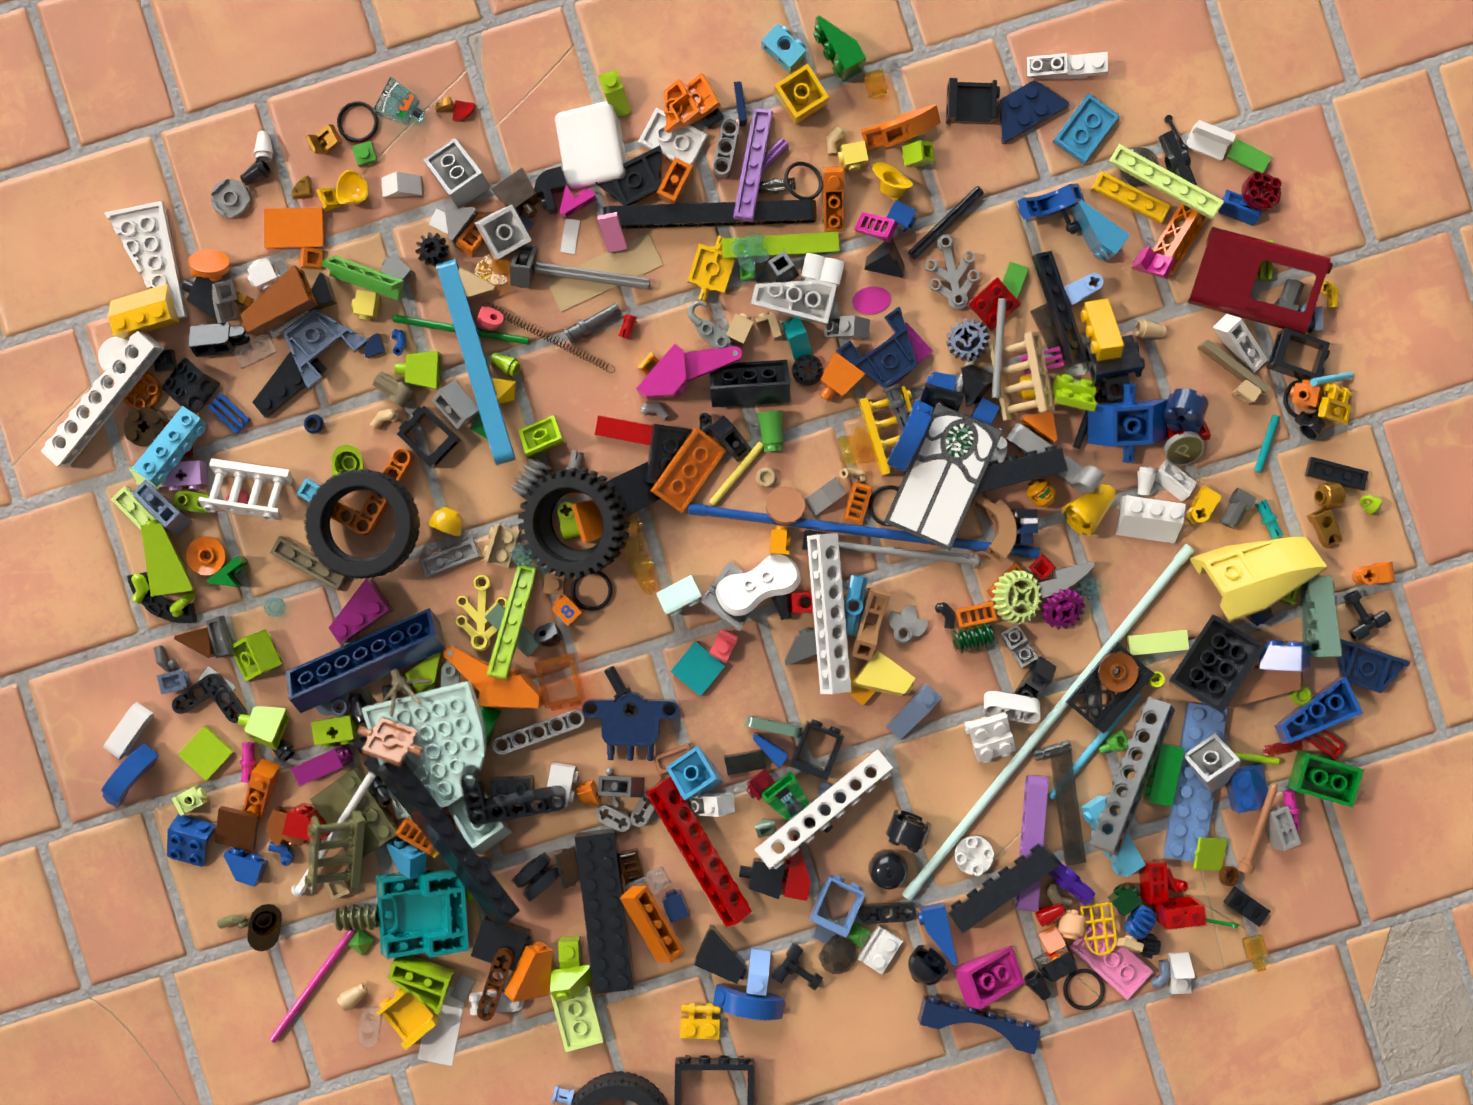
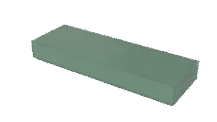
M497 603L484 617L498 631L505 609ZM522 625L517 648L529 657L540 644L535 641L534 635Z

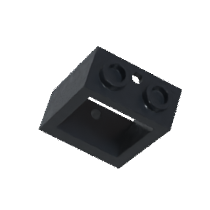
M1285 327L1277 332L1267 369L1299 380H1311L1322 377L1324 361L1327 360L1330 354V350H1328L1330 343ZM1289 340L1318 349L1312 372L1283 362Z
M418 407L412 413L413 417L400 425L398 428L400 431L397 435L430 467L435 468L461 439L428 407ZM425 415L449 436L430 456L406 435Z
M812 719L810 722L806 720L791 759L790 767L827 781L844 735L841 734L840 729L830 726L828 729L823 727V723ZM810 728L836 738L824 769L798 759Z

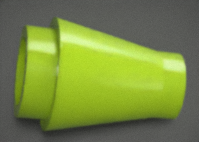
M493 353L490 358V363L507 376H515L521 366L517 358Z

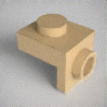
M764 312L759 314V318L755 321L756 325L768 322L773 340L780 339L784 329L781 321H777L775 313Z

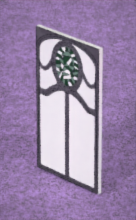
M936 403L927 429L908 466L884 523L950 551L1003 430L943 406L941 403Z

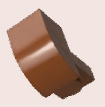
M280 806L273 809L267 823V833L271 841L278 846L285 843V841L294 847L305 844L307 840L282 835L288 810Z

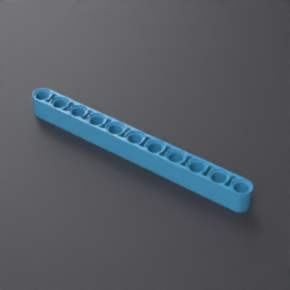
M453 259L436 264L496 466L516 460L499 401L496 398L497 394L469 300L466 297L459 275L457 261Z

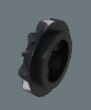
M802 355L793 363V377L801 385H814L823 376V365L814 355ZM811 362V369L814 372H816V374L809 373L808 376L804 378L805 371L802 370L800 366L807 367L808 364Z

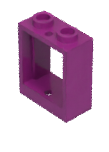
M344 744L295 766L291 770L300 787L353 762V754L351 749Z

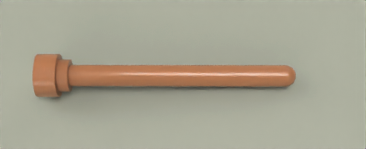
M1275 783L1270 785L1247 853L1242 860H1239L1237 869L1241 872L1253 874L1255 868L1253 858L1278 790V785Z

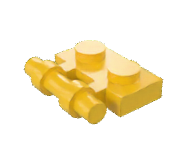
M1333 383L1324 384L1323 390L1328 395L1321 399L1318 417L1347 425L1352 405L1347 403L1348 399L1352 398V392L1345 387L1339 388L1338 385Z
M689 1003V1005L681 1004V1012L689 1013V1017L681 1016L680 1038L719 1040L720 1018L712 1017V1014H720L719 1006L713 1005V1003H707V1005H695V1003ZM695 1013H706V1017H695Z

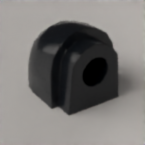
M549 622L537 628L534 632V639L544 647H552L560 644V641L563 640V635L555 622Z

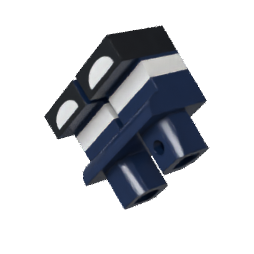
M1012 509L1011 512L1014 518H1017V544H1033V533H1038L1037 509Z

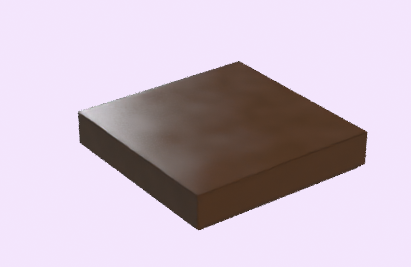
M220 806L218 809L215 843L253 852L256 847L259 814Z

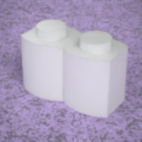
M806 253L801 279H804V281L821 280L836 284L839 287L845 262Z

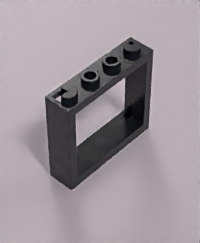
M689 1055L675 1058L674 1105H681V1070L748 1071L747 1105H753L754 1058L744 1056L730 1058L727 1055H721L718 1058H711L708 1055H701L699 1058H691Z

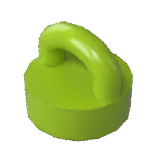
M1365 495L1360 499V504L1364 507L1363 511L1368 515L1375 513L1383 503V500L1378 496Z

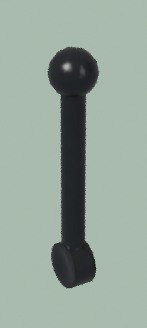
M1167 115L1164 118V122L1169 124L1172 130H1176L1183 149L1188 151V145L1184 144L1172 122L1173 117Z

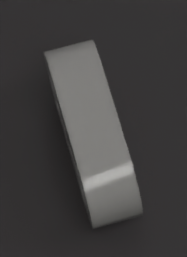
M644 797L639 799L630 817L632 824L636 827L644 826L655 809L652 803L647 808L644 807L646 803ZM641 810L645 811L643 814L645 820L637 822L634 815H639Z
M603 804L596 811V818L599 822L617 831L625 832L631 826L630 816L610 805ZM600 810H609L608 814L613 816V818H610L608 816H606L605 819L602 818V813H600ZM615 818L621 820L622 818H626L625 822L628 825H623V827H620V822L615 820Z

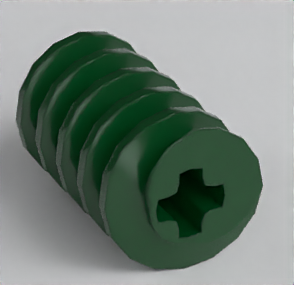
M982 624L981 629L976 625L974 626V632L971 627H967L966 633L963 629H959L958 634L955 630L951 631L955 652L958 649L963 654L965 647L968 652H971L972 646L978 651L979 644L984 649L987 648V643H990L992 648L994 647V634L990 624L989 628L986 624Z

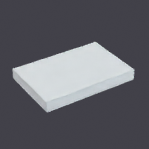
M656 108L638 144L649 150L660 145L662 157L672 162L676 157L693 166L708 138V134L691 125L667 133L664 130L666 115L664 111Z

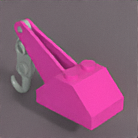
M693 302L688 308V317L694 323L699 335L715 349L684 352L677 344H674L636 388L638 393L647 401L681 397L688 389L686 386L688 382L741 359V349L731 346L728 335L711 321L695 315L694 310L697 306H708L705 302Z

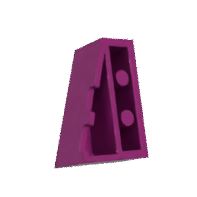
M366 578L329 626V629L339 644L346 643L394 609L373 578Z

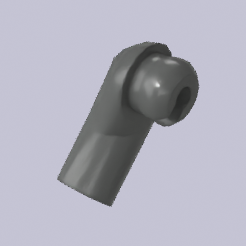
M164 646L153 648L156 663L167 672L177 669V661L174 659L169 661L166 658Z

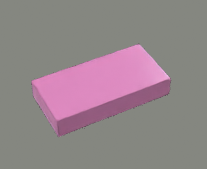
M617 212L598 216L597 220L608 253L627 249L628 245Z

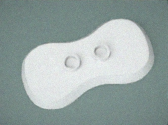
M770 555L751 571L732 574L723 578L716 587L718 602L730 615L741 616L748 614L761 601L772 596L785 595L794 591L801 581L800 571L795 562L787 555Z

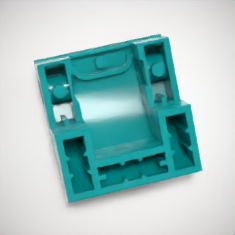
M426 870L425 873L412 879H408L400 872L376 876L381 955L386 959L425 953L431 958L469 951L465 886L452 870Z

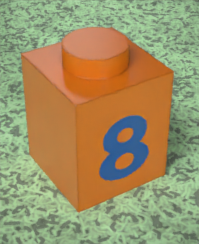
M561 595L553 602L555 606L552 610L567 626H570L584 612L569 595L565 597Z

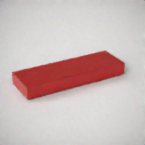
M598 415L594 435L650 446L653 426Z

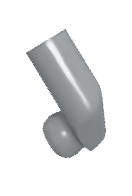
M644 402L640 408L643 415L656 413L663 421L670 415L659 402Z

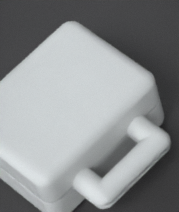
M605 101L560 112L556 115L555 123L566 184L569 189L591 187L597 185L595 182L601 184L611 182L613 179L620 180L624 178L626 171L623 163L627 162L620 118L616 116L611 104Z

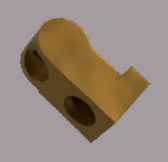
M1322 508L1307 515L1323 547L1329 548L1342 541L1340 529L1331 509Z

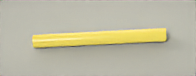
M761 442L755 445L709 501L711 504L717 505L764 448Z

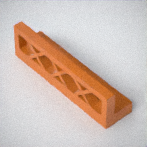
M1182 203L1153 248L1155 253L1165 252L1164 256L1175 260L1168 274L1169 276H1173L1208 217L1193 209L1186 211L1187 206ZM1185 218V223L1176 228V223ZM1175 235L1174 241L1166 245V239Z

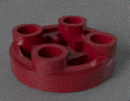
M1255 171L1242 185L1243 199L1255 210L1268 211L1280 201V187L1282 183L1279 178H1273L1269 174Z

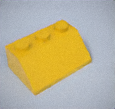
M168 284L110 302L108 319L113 336L121 339L129 338L137 331L146 333L179 323Z

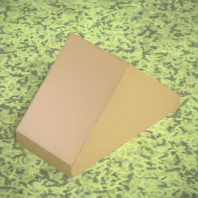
M460 267L459 275L466 297L470 301L498 291L495 285Z

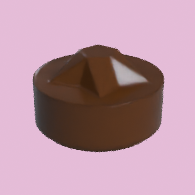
M1224 866L1219 871V880L1225 886H1235L1239 880V873L1235 867Z

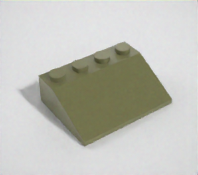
M360 766L353 768L310 799L327 825L338 822L366 778ZM369 786L354 810H360L365 820L362 858L394 837L395 832L400 827V824L389 808L380 806L377 797L373 796L371 792V786ZM344 830L340 832L337 839H347L350 836V831ZM343 847L344 850H345L347 853H349V848H348V847Z

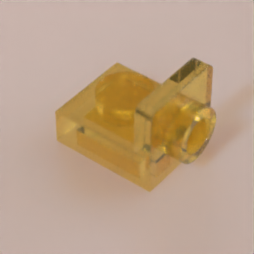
M883 69L863 73L867 97H873V99L884 97L889 88L885 82Z

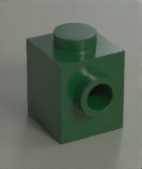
M1127 883L1116 886L1113 889V893L1107 897L1124 917L1143 903L1139 898L1141 893L1134 885L1130 887Z

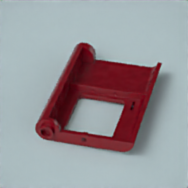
M1211 227L1206 241L1205 252L1187 303L1281 329L1286 327L1305 334L1326 274H1330L1333 263L1330 262L1331 258ZM1262 261L1315 274L1316 278L1303 312L1251 298V291Z

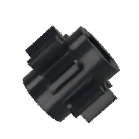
M1149 933L1146 938L1137 940V942L1144 944L1143 951L1140 952L1143 957L1152 959L1153 955L1160 953L1161 942L1157 940L1155 934Z

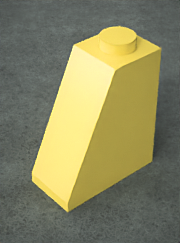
M877 650L874 652L871 661L867 660L851 685L900 697L905 693L909 694L913 689L914 685L912 683L915 678Z

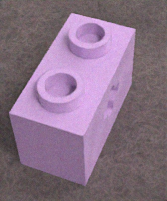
M206 461L180 462L170 471L167 479L161 483L162 487L169 488V491H180L182 487L189 486V489L192 490L201 489V485H208Z

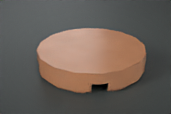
M791 487L777 488L767 498V514L778 524H794L804 514V498L799 491Z

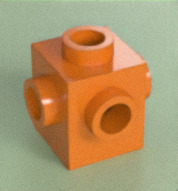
M1302 379V382L1295 383L1290 392V397L1293 398L1292 403L1298 404L1297 407L1306 409H1310V406H1319L1323 395V385L1312 386L1310 384L1311 380Z

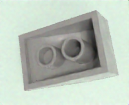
M456 138L423 159L458 209L490 188L483 173Z

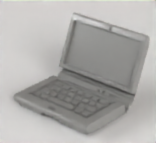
M729 561L699 602L739 631L752 611L741 616L730 615L721 607L716 596V587L723 578L732 574L745 573Z

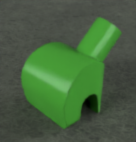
M1120 730L1109 735L1106 738L1107 744L1099 747L1101 754L1109 751H1123V749H1127L1128 740L1124 732Z

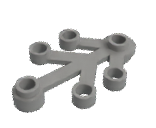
M945 234L937 240V248L943 251L947 271L939 267L933 259L927 260L924 268L926 271L933 272L950 283L951 290L942 286L939 279L933 278L929 282V288L948 298L951 308L960 310L967 305L968 297L966 294L972 284L979 279L980 275L977 270L969 271L967 280L960 289L958 281L969 263L974 261L975 253L970 250L966 251L963 254V260L955 270L951 252L953 239ZM947 239L949 244L943 245L942 240ZM966 254H971L972 260H967ZM927 263H933L934 268L929 269L927 267ZM975 273L976 279H971L970 274ZM934 281L937 282L938 287L933 288L931 283ZM956 296L961 297L962 301L960 303L955 301Z

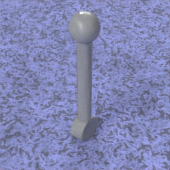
M607 768L605 774L612 776L613 770ZM612 796L611 806L613 808L619 807L620 802L616 799V796Z

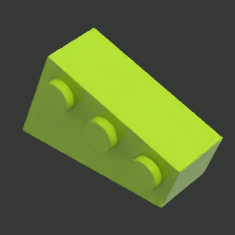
M408 955L394 959L388 979L405 992H410L416 996L420 1003L427 1004L434 1010L435 1014L439 1015L445 1004L455 970Z

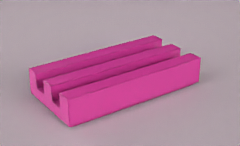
M1060 347L1044 350V355L1057 352L1056 356L1045 358V362L1059 360V363L1046 366L1047 370L1064 366ZM1028 355L1021 357L1022 362H1025L1026 359H1029ZM1025 369V370H1024L1025 375H1026V374H1032V373H1031V370H1030V371H1028V369Z

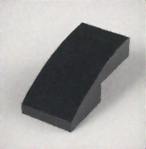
M1235 886L1223 901L1258 927L1261 926L1270 913V910Z

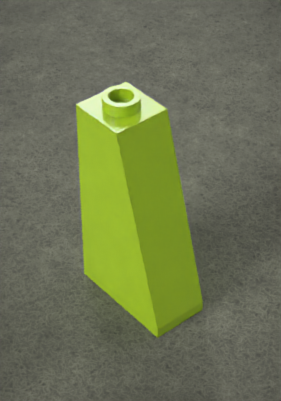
M158 520L146 521V525H141L140 527L151 596L195 590V586L167 528L162 523H159Z

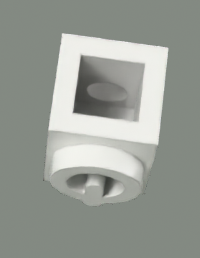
M267 258L254 261L250 268L247 269L250 284L261 291L269 289L281 277L275 263L269 259L267 260Z

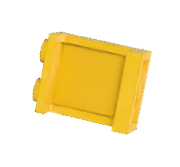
M398 988L394 992L396 996L391 1000L387 997L379 1004L380 1009L376 1013L378 1016L382 1014L402 1038L403 1042L401 1045L406 1050L436 1026L440 1019L427 1004L420 1003L416 996Z

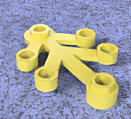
M478 575L474 579V586L478 589L477 611L469 603L467 596H459L456 600L457 605L462 607L477 623L476 631L468 623L467 616L460 615L456 618V624L471 636V645L477 651L486 650L490 646V637L498 631L493 625L485 631V623L488 620L484 617L500 599L505 601L503 608H506L508 601L505 597H499L496 599L495 604L486 611V591L491 584L490 578L486 575ZM481 579L486 580L485 586L480 585ZM461 598H465V605L460 604ZM461 617L465 619V624L463 625L459 623ZM478 638L484 639L483 645L478 643Z

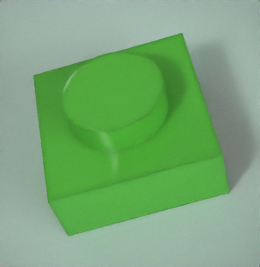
M371 141L352 146L359 167L378 162Z

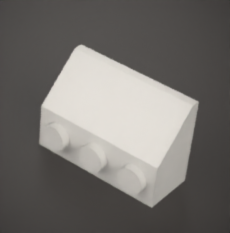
M1121 496L1116 535L1175 543L1183 525L1186 504L1134 496Z

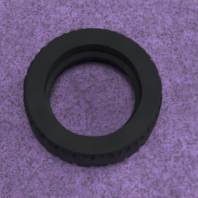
M354 469L332 476L316 490V494H313L309 501V507L306 510L305 532H307L306 538L308 544L311 545L312 552L326 568L344 577L365 579L386 575L397 569L409 558V554L413 552L416 546L415 542L418 541L420 517H418L419 512L413 497L399 481L381 472ZM358 490H368L381 495L389 502L396 517V532L392 542L383 552L369 558H357L343 552L333 540L330 528L331 514L336 503L348 493Z
M623 1071L608 1072L588 1081L577 1092L571 1105H597L609 1099H626L637 1105H669L664 1094L660 1092V1089L654 1083L649 1082L643 1076L630 1072L624 1073Z

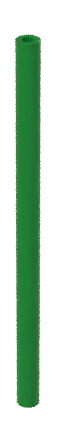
M395 314L393 316V322L456 333L454 324ZM477 329L479 337L525 345L529 344V337Z

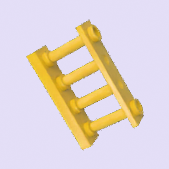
M902 386L899 390L902 399L906 401L904 406L909 416L912 409L910 403L912 395L910 390H906V387ZM868 398L860 399L858 403L881 476L891 473L890 469H892V466L887 464L889 457L886 458L884 450L895 445L899 436L884 440L880 439L878 432L882 428L898 424L896 416L881 421H874L872 413L877 409L889 406L888 398L873 403L872 401L869 402Z

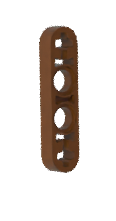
M505 947L500 948L494 956L477 1008V1016L483 1021L493 1018L513 961V952ZM506 955V960L502 966L500 965L501 956ZM493 972H501L503 978L500 980L495 979ZM487 990H496L497 996H489ZM487 1002L491 1003L488 1014L484 1013Z

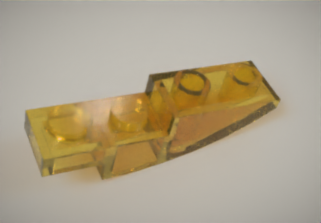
M638 516L629 517L631 536L623 540L626 543L624 550L634 578L642 590L649 595L652 594V590H655L654 578L650 576V571L654 570L653 559H649V555H641V552L644 551V540H640V532H643L642 520H639Z

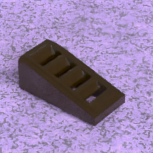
M638 848L619 852V861L627 890L632 886H647ZM635 857V860L625 862L626 858ZM637 864V867L627 869L626 867L629 865ZM639 871L638 875L630 877L628 873ZM641 879V882L630 884V880Z

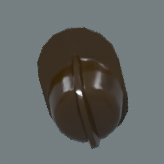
M264 904L252 912L247 939L253 949L266 951L277 943L282 921V913L277 906Z

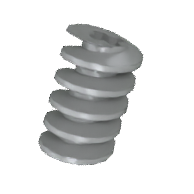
M536 458L527 459L530 466L523 465L526 472L519 471V475L522 478L514 479L517 486L510 485L511 489L521 497L531 492L529 488L535 482L537 483L540 479L539 476L546 477L544 469L551 470L550 467Z

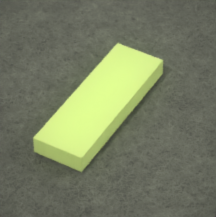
M124 486L111 498V501L140 530V526L146 525V521L158 520L132 494V490L128 486Z
M1187 630L1127 636L1128 651L1132 655L1189 650Z

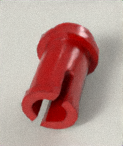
M626 314L622 318L624 321L618 336L630 340L635 323L637 324V317Z

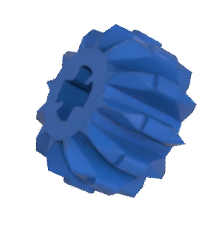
M1140 904L1127 916L1125 930L1139 940L1146 938L1154 928L1157 914L1149 907Z

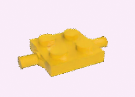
M718 236L715 246L698 245L687 280L688 283L701 288L698 300L706 302L709 291L725 294L736 260L722 258L721 236Z

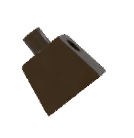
M520 168L491 188L496 197L506 207L513 205L518 216L524 213L530 219L537 214L534 205L539 202V199L523 168Z

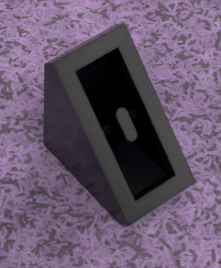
M320 272L311 288L318 306L312 309L316 310L337 304L329 277Z

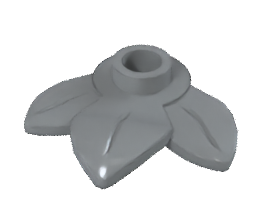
M913 605L904 608L900 614L891 611L888 619L890 627L894 630V637L900 643H908L913 637L922 635L928 625L927 620L917 619L916 610ZM901 630H906L907 635L905 637L900 636Z

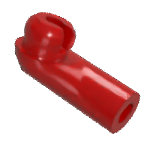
M1167 868L1168 889L1179 893L1187 891L1188 883L1174 878L1171 869Z

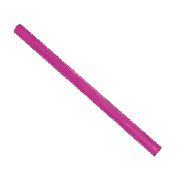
M351 928L345 933L270 1036V1041L276 1043L354 936L355 930Z

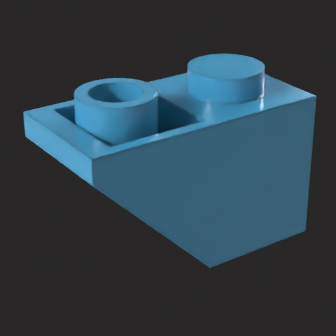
M398 836L386 842V847L400 873L408 879H412L426 872V852Z

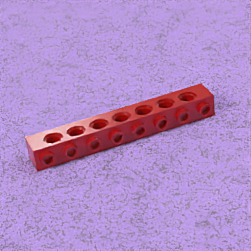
M671 776L661 780L645 792L725 927L738 924L752 912L747 900L742 895L728 868L724 865L717 850L709 840L707 833L703 830L697 817L688 805L687 800L683 799Z

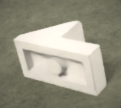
M1168 953L1170 993H1192L1191 978H1195L1189 953Z

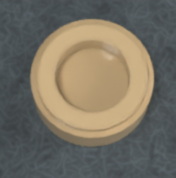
M761 468L756 474V481L762 487H770L775 482V473L770 468Z

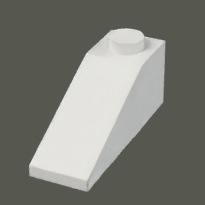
M1226 314L1213 326L1221 341L1252 373H1255L1268 360L1241 318Z

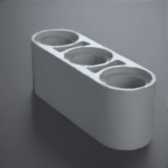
M732 118L723 121L718 139L713 169L715 176L719 179L728 178L732 170L739 136L738 122ZM732 126L735 128V132L727 133L725 129ZM727 145L731 147V151L724 153L721 151V148ZM719 165H726L727 170L720 172L717 170V167Z

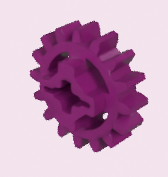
M1069 588L1065 592L1059 589L1058 594L1052 592L1053 597H1047L1048 603L1042 604L1045 609L1041 611L1044 616L1043 619L1050 627L1053 628L1055 626L1057 630L1061 626L1067 629L1068 624L1074 626L1075 620H1081L1078 616L1084 614L1082 610L1085 607L1084 600L1075 590L1071 592Z

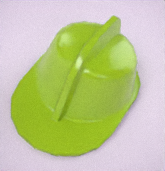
M346 444L334 450L331 460L332 476L348 470H364L362 454L356 447Z

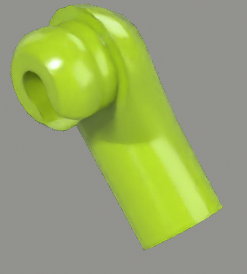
M137 573L131 578L136 589L131 600L141 604L149 590L146 578Z

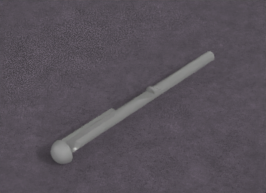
M839 542L840 550L972 565L973 569L981 565V558L977 554L970 555L936 550L923 552L897 549L891 546L880 547Z

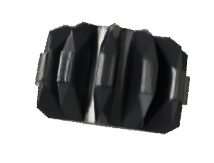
M428 232V238L422 235L421 239L423 242H416V245L420 248L416 249L415 253L419 254L418 259L424 261L425 265L429 266L432 262V265L436 267L437 261L442 263L444 262L442 257L449 256L448 253L444 252L449 250V246L444 245L446 239H440L438 233L433 237L432 233ZM430 248H436L435 251H429Z

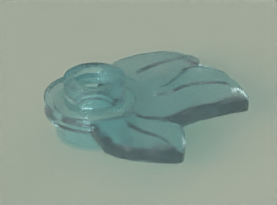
M753 232L745 238L738 237L733 241L731 245L732 252L738 257V263L744 270L754 272L755 263H761L769 259L767 251L761 246L764 235ZM739 244L744 246L745 249L743 251L738 249Z

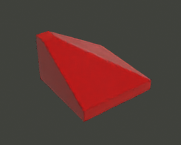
M1044 554L1039 556L1028 567L1041 581L1045 580L1056 569Z

